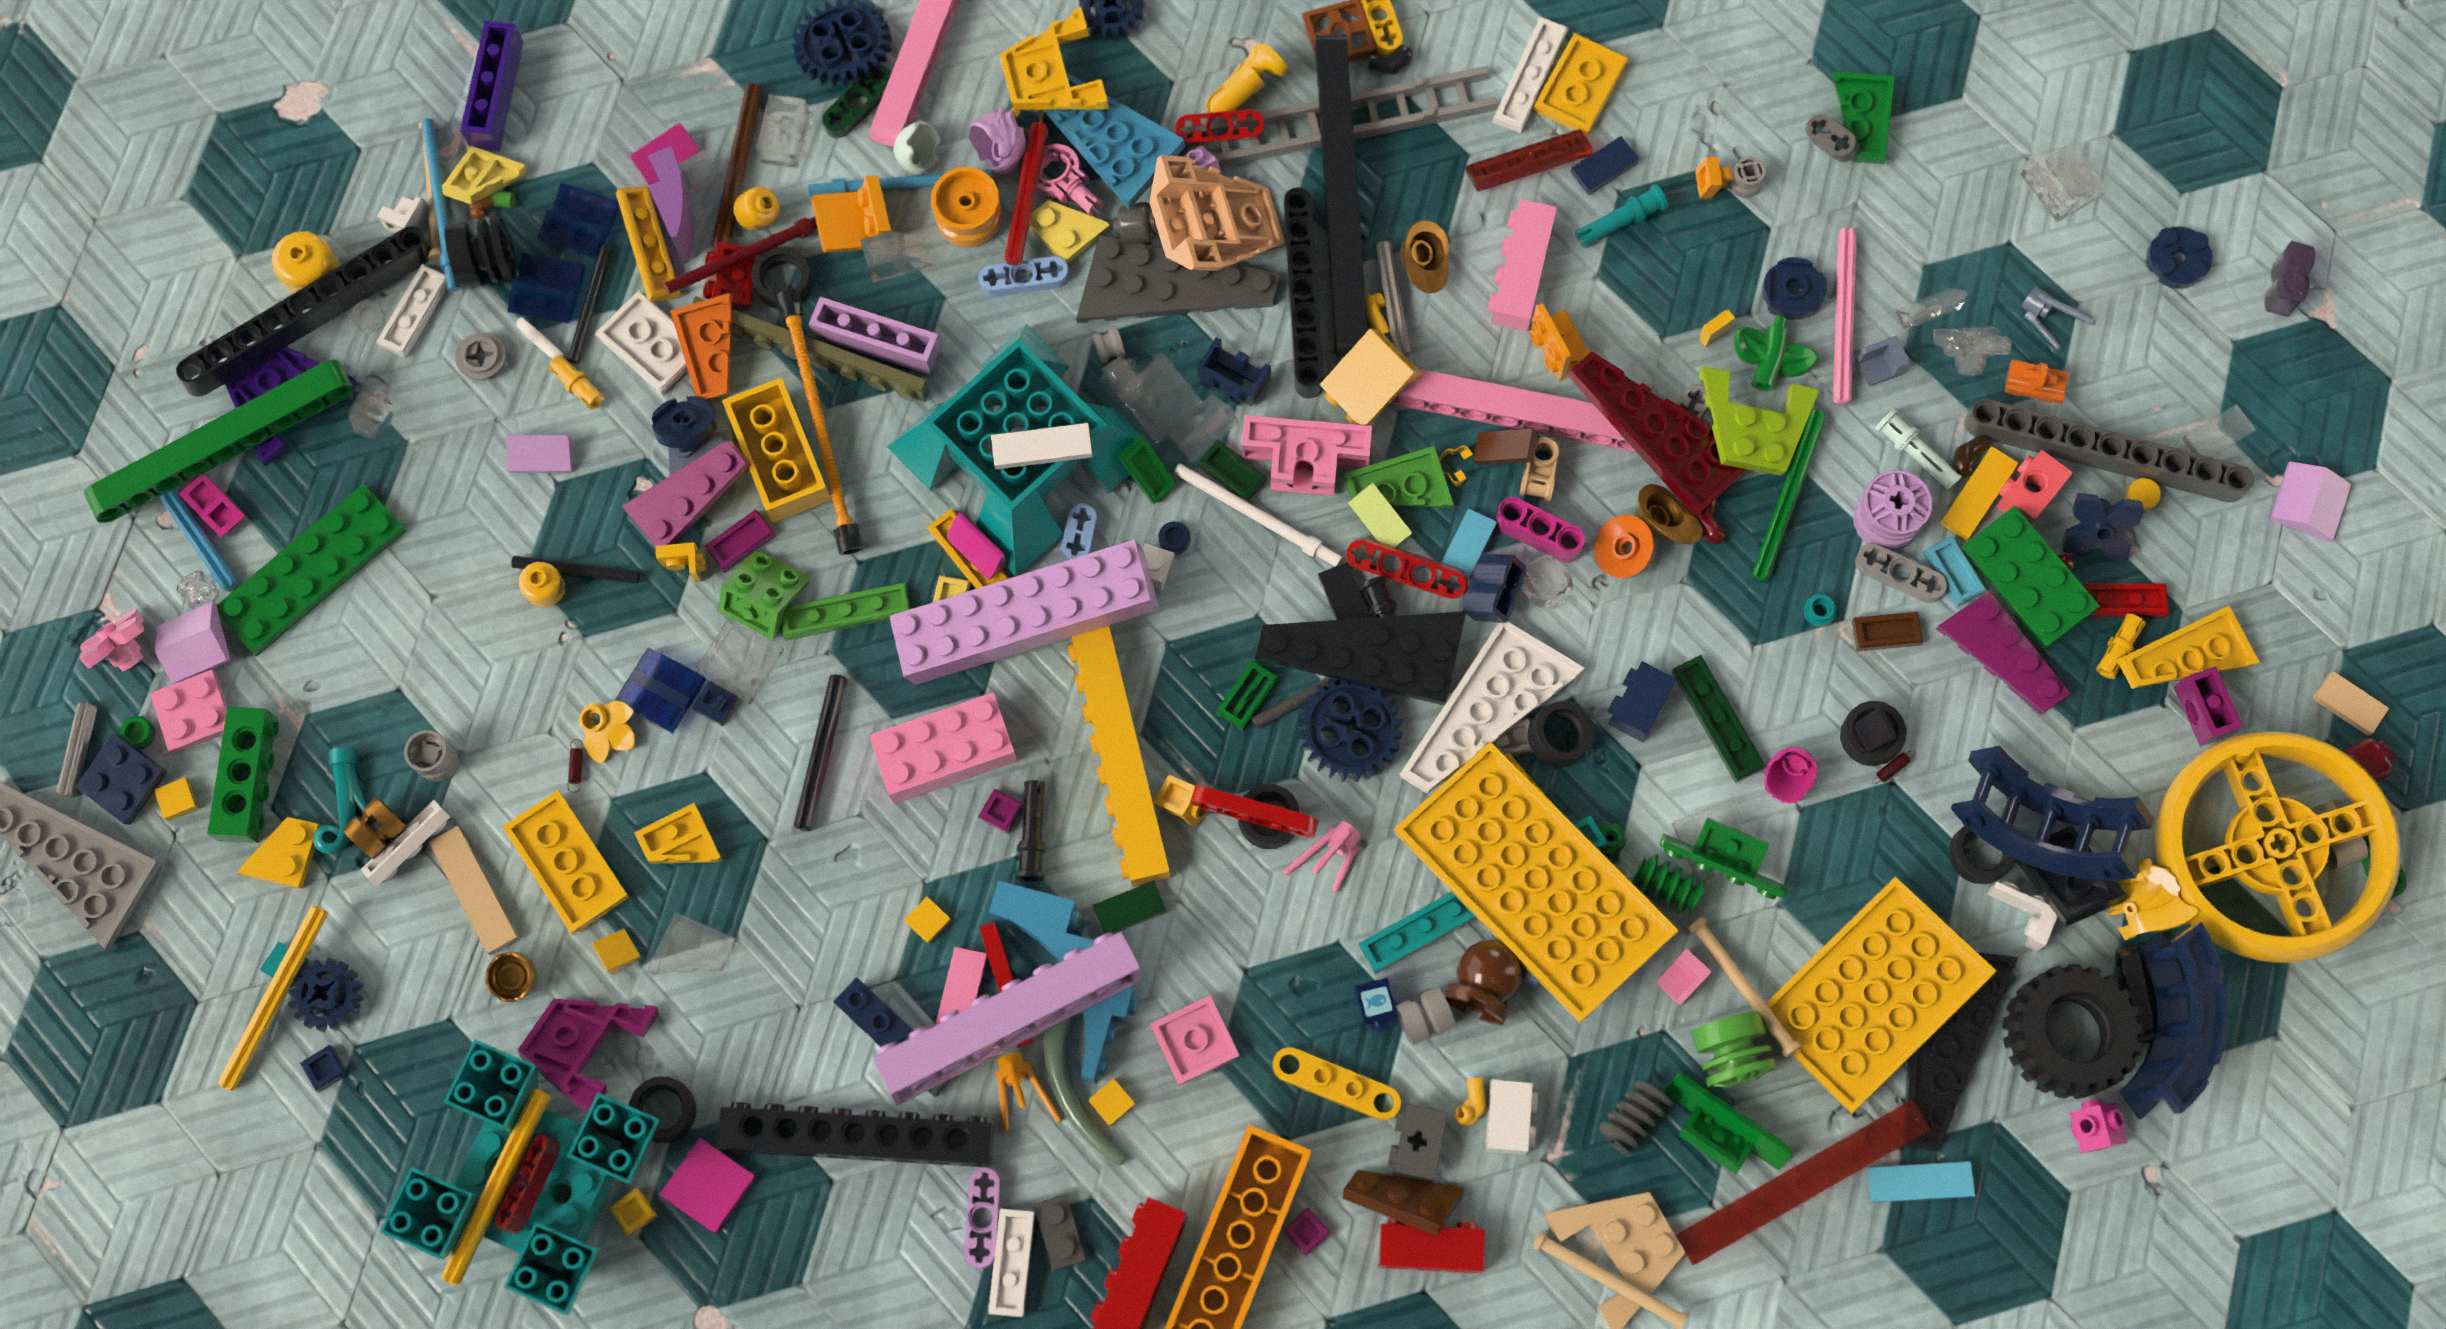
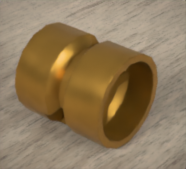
M375 797L362 809V817L355 816L342 828V831L371 859L386 846L385 840L387 838L394 839L406 827V824L378 797ZM379 821L382 825L376 831L371 825Z

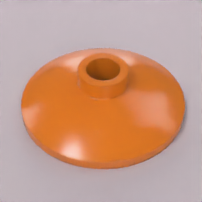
M1618 515L1608 520L1599 530L1594 544L1595 558L1600 568L1608 575L1621 579L1631 578L1641 573L1653 557L1655 541L1652 530L1644 520L1633 515ZM1629 543H1632V549L1627 554L1626 547Z

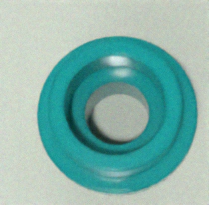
M1817 594L1806 601L1803 612L1809 623L1822 627L1834 620L1837 608L1830 597ZM1821 607L1825 611V615H1817L1814 612V608Z

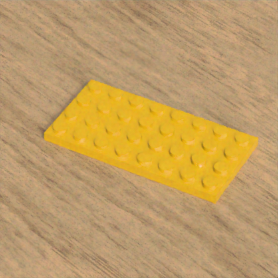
M1491 742L1484 746L1394 828V833L1500 942L1517 956L1521 964L1580 1024L1679 931Z

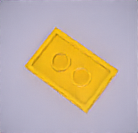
M1574 33L1538 97L1533 111L1588 137L1626 68L1629 58Z

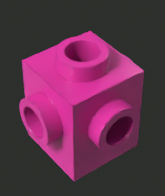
M2095 1099L2080 1103L2082 1110L2070 1112L2072 1120L2071 1130L2078 1141L2081 1153L2099 1151L2128 1143L2124 1132V1118L2118 1110L2116 1103L2102 1104L2101 1099Z

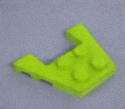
M1707 366L1699 369L1700 382L1703 381L1706 391L1704 396L1706 407L1710 408L1714 422L1712 430L1721 464L1779 476L1787 471L1816 401L1819 389L1791 384L1787 388L1786 413L1729 402L1730 371Z

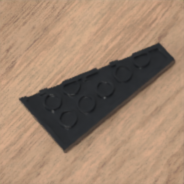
M1467 611L1263 625L1255 659L1445 706Z
M1977 952L1996 970V973L1907 1060L1902 1147L1935 1152L1940 1150L1954 1116V1110L1960 1095L1965 1089L1969 1073L1976 1062L1994 1018L1995 1010L2001 996L2004 994L2007 986L2006 983L2018 957Z

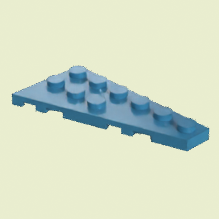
M1066 73L1070 87L1085 84ZM1107 95L1108 109L1043 110L1128 209L1135 204L1153 183L1157 158L1160 155L1177 156L1185 147L1183 138Z

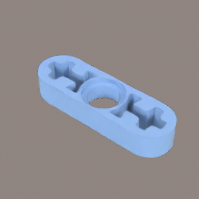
M1057 256L1022 260L1019 266L1008 265L1007 263L991 264L983 267L978 275L982 292L992 297L1060 288L1066 284L1069 278L1067 263ZM1052 267H1057L1059 271L1058 277L1052 278ZM1039 268L1041 269L1042 280H1038L1037 269ZM1020 270H1028L1033 276L1029 282L1020 283L1015 279L1016 273ZM1005 273H1009L1011 284L1007 285ZM991 275H995L997 279L994 286H990L989 283Z

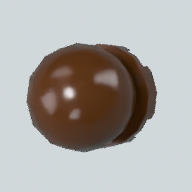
M1495 939L1482 940L1469 946L1460 957L1456 971L1459 984H1449L1445 991V998L1450 1006L1462 1013L1465 1012L1467 1007L1481 1013L1479 1020L1502 1026L1510 1014L1509 1008L1504 1003L1514 998L1521 988L1523 966L1517 956L1502 942Z

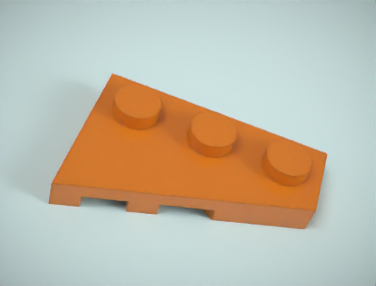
M732 293L670 310L695 396L708 400L729 394Z

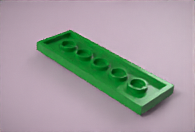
M363 483L216 605L219 616L255 656H258L406 532V529Z

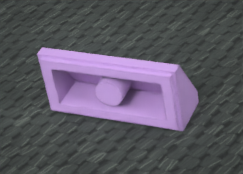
M506 436L509 473H572L574 442L570 436Z

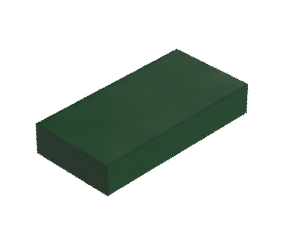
M1219 440L1198 461V467L1233 494L1247 502L1251 500L1267 481V477Z
M1155 881L1093 904L1104 934L1109 932L1115 934L1167 913Z

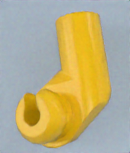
M1376 292L1372 296H1366V317L1370 327L1380 330L1383 334L1389 332L1390 328L1379 310L1386 305L1383 295Z
M1481 1077L1467 1080L1469 1098L1461 1107L1455 1110V1119L1464 1126L1476 1123L1487 1110L1484 1080Z

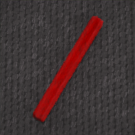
M1033 122L1030 125L1004 260L1008 265L1019 266L1023 260L1048 134V128L1042 122Z

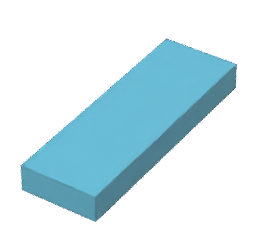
M1971 1162L1866 1168L1870 1203L1975 1196Z

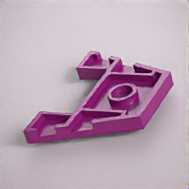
M553 998L518 1048L519 1056L524 1061L536 1065L540 1075L585 1113H588L597 1092L606 1095L607 1087L604 1083L580 1075L612 1027L644 1038L659 1016L658 1007L645 1005L644 1009L629 1008V1004L616 1003L614 1007L598 1006L596 1001Z

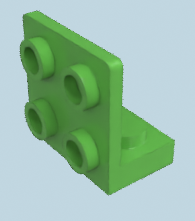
M755 550L722 584L718 612L773 640L780 632L784 610L809 584L810 577L759 550Z

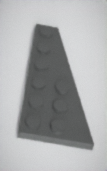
M1099 235L1076 321L1077 323H1087L1088 320L1105 319V321L1117 320V317L1136 316L1137 318L1181 315L1186 314L1187 311L1203 310V313L1215 312V309L1223 308L1240 310L1273 307L1280 274L1233 264L1217 271L1190 270L1167 258L1163 248L1140 243L1126 244L1122 239Z

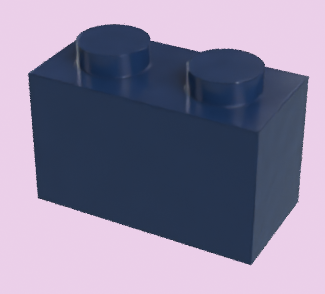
M1643 661L1637 670L1631 667L1622 685L1627 687L1623 697L1616 695L1607 711L1612 714L1608 724L1643 743L1677 679Z

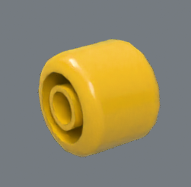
M308 231L294 232L285 236L277 243L272 253L274 272L292 294L341 266L337 255L327 242L319 235Z

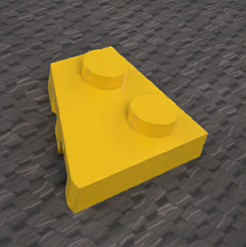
M287 817L239 868L238 873L246 877L303 889L316 849L313 836L321 825Z

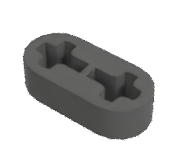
M1825 114L1815 115L1807 122L1806 133L1809 139L1835 160L1847 162L1856 157L1859 152V144L1849 130ZM1818 126L1821 128L1826 127L1829 135L1826 136L1822 132L1817 133L1815 129ZM1839 140L1843 144L1848 143L1850 147L1847 150L1839 149L1835 142Z

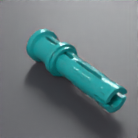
M1654 184L1644 194L1636 198L1634 196L1629 197L1624 206L1575 230L1577 240H1582L1583 242L1580 245L1586 248L1595 241L1632 222L1642 223L1645 221L1646 216L1658 210L1664 211L1668 209L1667 199L1661 188Z

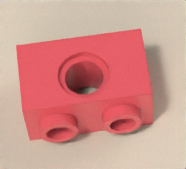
M2043 450L2035 458L2028 455L2017 469L2021 473L2016 481L2010 478L1998 492L2002 499L1996 507L2005 513L2015 505L2028 522L2032 524L2073 472ZM2025 483L2035 485L2038 492L2028 490Z

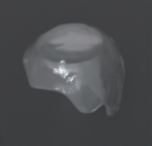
M1543 556L1526 567V574L1521 589L1527 598L1538 608L1554 610L1563 606L1569 600L1573 592V580L1568 569L1559 564L1553 556Z

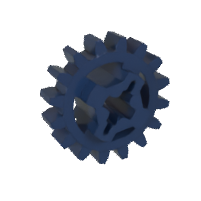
M1078 0L1079 7L1083 11L1086 26L1091 30V36L1094 37L1098 33H1102L1103 41H1106L1108 35H1113L1114 40L1118 41L1120 33L1129 37V28L1137 30L1139 28L1138 20H1142L1144 17L1143 0H1128L1131 5L1130 11L1126 5L1127 0ZM1092 6L1095 8V12H1096V16H1095V17H1094V15H1093L1092 12H1091Z
M328 958L324 966L321 961L316 959L314 960V968L312 970L303 966L301 969L304 976L302 978H294L293 981L298 984L297 988L289 989L288 993L295 996V1000L288 1003V1005L292 1009H299L295 1013L294 1018L299 1021L304 1020L303 1026L312 1029L316 1025V1030L325 1032L328 1025L330 1029L337 1031L339 1030L340 1021L348 1025L351 1023L348 1016L351 1012L359 1014L360 1010L355 1007V1003L364 1001L365 997L357 994V990L362 989L364 984L360 981H354L359 974L353 969L348 970V964L341 961L337 965L334 959ZM326 974L338 975L336 977L332 976L329 979H322L321 977L322 975ZM328 989L327 995L329 998L324 1001L326 998L324 992ZM323 1011L331 1012L329 1016H315L316 1013L321 1014Z

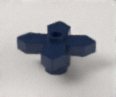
M2078 493L2072 509L2074 516L2081 523L2065 530L2061 542L2063 552L2082 555L2099 544L2107 559L2127 560L2132 544L2130 537L2124 530L2139 525L2144 511L2142 502L2123 498L2113 505L2097 495Z

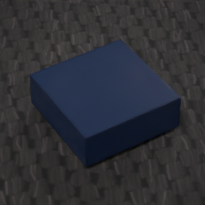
M331 1045L326 1046L300 1063L313 1088L319 1093L349 1075L337 1052Z

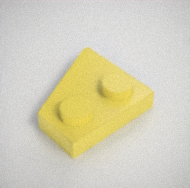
M470 146L442 185L443 195L472 205L525 176V164Z
M1047 200L1032 212L1029 228L1055 256L1062 258L1067 264L1098 240L1099 235L1104 236L1110 231L1108 222Z

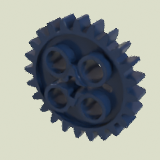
M837 0L836 7H831L827 2L825 3L824 11L814 8L816 16L805 15L807 25L798 24L800 33L793 35L796 42L792 44L795 52L794 55L803 74L808 73L810 80L818 77L820 85H824L830 80L832 87H835L838 81H843L844 86L848 87L849 80L851 79L860 84L859 76L862 75L870 79V70L880 71L879 62H887L886 53L892 51L890 46L892 37L888 22L884 21L882 13H876L874 6L866 9L863 1L857 7L854 6L853 0H849L846 6H843L842 2ZM834 25H838L852 59L850 62L844 56L833 27Z
M1329 679L1327 691L1318 685L1315 690L1318 698L1311 694L1308 695L1306 701L1310 706H1302L1300 710L1306 717L1299 718L1297 721L1298 726L1305 728L1298 732L1297 738L1307 740L1300 749L1301 751L1311 750L1312 752L1307 761L1312 762L1318 759L1320 761L1317 768L1318 772L1325 767L1330 768L1329 778H1332L1336 771L1341 772L1342 782H1345L1348 774L1351 773L1355 782L1359 781L1361 772H1364L1370 779L1373 776L1372 767L1382 772L1385 768L1382 760L1391 763L1394 757L1389 751L1398 752L1400 745L1393 740H1399L1403 736V732L1395 730V728L1402 725L1403 719L1393 718L1399 711V707L1389 708L1388 706L1392 696L1389 695L1382 698L1380 696L1382 690L1376 689L1373 691L1370 687L1354 683L1348 684L1342 680L1336 686L1334 681ZM1333 703H1345L1349 712L1347 714L1337 713L1333 709ZM1366 714L1376 716L1379 725L1375 727L1368 726L1364 722L1363 716ZM1327 716L1331 721L1326 722L1323 720V717ZM1348 723L1354 725L1352 734L1346 733ZM1323 731L1333 732L1337 737V742L1332 744L1326 743L1321 738V733ZM1368 736H1375L1377 741H1372ZM1355 743L1364 745L1367 749V755L1357 756L1353 753L1351 745Z

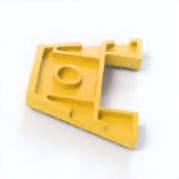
M1081 7L1071 11L1072 16L1064 21L1059 22V20H1056L1049 24V29L1036 37L1031 35L999 54L1014 110H1091L1109 108L1102 79L1070 87L1059 44L1089 36Z

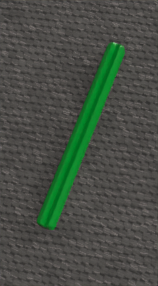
M1812 409L1751 573V577L1755 580L1766 582L1770 576L1827 418V414L1824 411Z

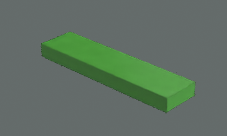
M903 582L789 605L783 612L781 622L784 639L788 641L890 620L889 616L911 609L907 585Z

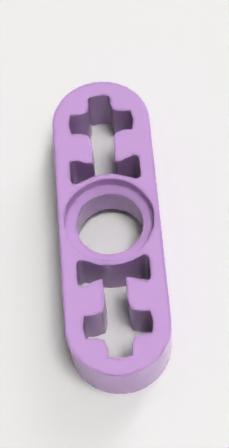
M987 1167L975 1170L969 1179L964 1256L966 1261L976 1269H986L994 1263L999 1223L1001 1180L994 1170ZM985 1174H988L989 1179L994 1181V1187H988L987 1199L994 1198L993 1205L987 1202L974 1204L975 1197L982 1199V1189L976 1186V1181L982 1180ZM981 1208L990 1210L993 1216L991 1224L986 1228H979L973 1222L975 1212ZM972 1232L982 1235L992 1233L991 1239L984 1238V1248L990 1250V1254L983 1257L981 1263H978L977 1258L971 1255V1251L978 1249L979 1238H972Z

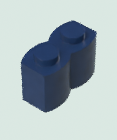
M1483 553L1474 567L1473 582L1464 594L1462 611H1467L1466 614L1474 621L1506 623L1513 612L1516 593L1523 584L1526 565L1515 555Z

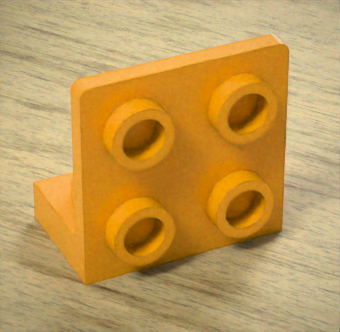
M878 175L866 176L862 188L858 189V192L813 195L811 201L822 249L825 253L884 248L891 228Z
M1543 303L1536 305L1529 335L1535 347L1542 349L1545 355L1544 363L1551 374L1555 373L1560 382L1569 378L1566 374L1586 357L1589 351L1566 310L1550 316Z

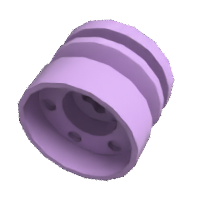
M1890 470L1879 474L1869 483L1854 510V526L1858 536L1866 544L1875 543L1891 551L1905 548L1916 538L1931 514L1932 496L1927 485L1918 476L1907 471Z

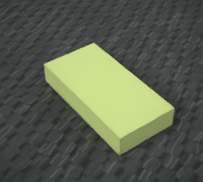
M1374 483L1369 484L1347 502L1380 543L1395 547L1412 534L1411 530Z

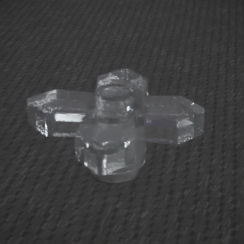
M1995 326L1965 327L1962 330L1953 328L1933 329V343L1936 346L1943 347V353L1946 356L1955 357L1954 365L1957 366V373L1962 375L1982 374L1983 367L1987 366V354H2011L2012 341L2008 337L2000 336V330Z

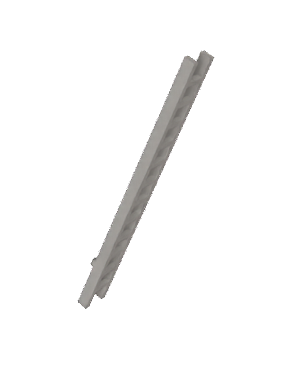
M1488 66L1430 78L1419 77L1410 82L1352 93V108L1366 105L1371 121L1370 123L1353 126L1354 140L1497 111L1498 102L1496 97L1468 102L1464 87L1465 84L1488 80ZM1455 87L1460 104L1439 108L1434 91ZM1426 93L1429 108L1419 113L1409 114L1405 97ZM1396 99L1400 117L1379 121L1375 103ZM1319 101L1259 112L1264 118L1265 125L1277 123L1282 141L1260 145L1257 137L1250 139L1252 147L1230 151L1228 141L1219 142L1222 153L1213 156L1217 159L1220 167L1322 147L1321 133L1315 116L1319 114ZM1248 116L1244 123H1237L1238 117L1232 118L1234 123L1233 132L1238 131L1237 129L1240 127H1246L1248 133H1253L1254 128L1259 126V122H1255L1253 116ZM1307 117L1311 135L1290 139L1286 121ZM1226 120L1211 123V131L1215 135L1222 136L1229 130ZM1206 124L1180 129V132L1186 133L1187 138L1193 137V132L1202 131L1201 137H1208ZM1188 144L1190 151L1198 147L1197 144Z

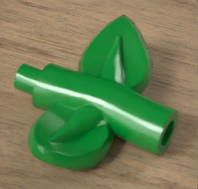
M1776 316L1773 325L1767 327L1766 335L1752 327H1740L1735 330L1734 346L1738 357L1749 364H1759L1751 383L1758 390L1772 391L1779 372L1789 377L1801 376L1810 371L1820 359V356L1815 351L1804 345L1787 344L1789 331L1785 328L1787 319L1784 317Z

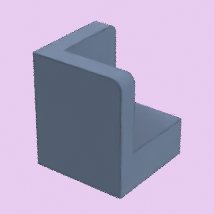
M1897 335L1862 348L1856 359L1870 387L1903 375L1910 364Z

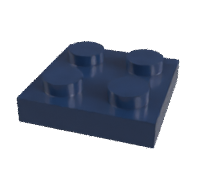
M112 734L75 787L121 823L131 825L168 771L121 735Z

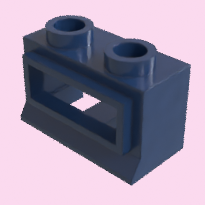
M1216 337L1199 363L1197 374L1198 378H1200V383L1205 388L1211 391H1216L1218 388L1228 393L1227 398L1239 406H1243L1244 403L1253 406L1264 386L1271 378V366L1265 363L1262 370L1250 365L1247 354L1238 351L1236 356L1222 350V339ZM1218 364L1254 385L1251 390H1248L1213 371V368Z

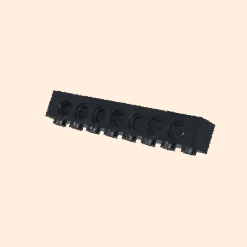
M731 1102V1107L720 1108L716 1148L722 1152L992 1167L995 1127L992 1123H987L986 1117L967 1116L966 1121H953V1115L933 1114V1119H919L920 1114L914 1112H899V1117H886V1112L880 1110H866L865 1115H852V1109L832 1108V1113H818L819 1108L813 1106H798V1111H785V1106L779 1104H765L764 1109H751V1103ZM757 1119L762 1120V1132L754 1137L749 1136V1124ZM790 1121L796 1122V1134L788 1139L783 1138L781 1130L784 1124ZM824 1123L830 1124V1136L823 1141L816 1140V1128ZM854 1126H863L865 1129L864 1138L857 1143L850 1142L848 1137L849 1131ZM891 1127L897 1128L899 1131L897 1141L891 1145L884 1144L882 1141L884 1131ZM925 1129L931 1130L933 1133L931 1143L925 1147L917 1146V1134ZM959 1131L966 1133L967 1141L963 1147L959 1149L950 1147L949 1140L952 1134Z

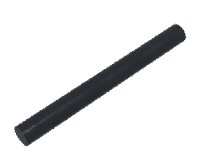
M600 246L567 361L574 364H579L611 257L612 249L607 246Z
M515 555L511 561L512 568L525 569L534 562H546L553 565L560 574L636 584L640 581V571Z

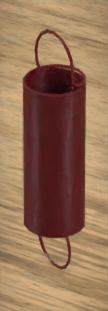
M583 748L570 749L569 784L581 783Z
M1902 752L1876 773V778L1886 782L1911 762L1910 758L1906 753Z

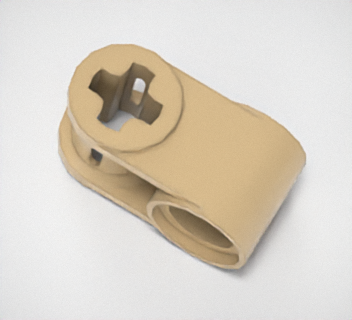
M1548 437L1537 439L1533 462L1527 463L1526 469L1524 468L1519 497L1531 495L1545 498V502H1551L1559 455L1558 445L1553 439ZM1544 450L1550 454L1551 459L1542 461L1536 457L1535 453Z

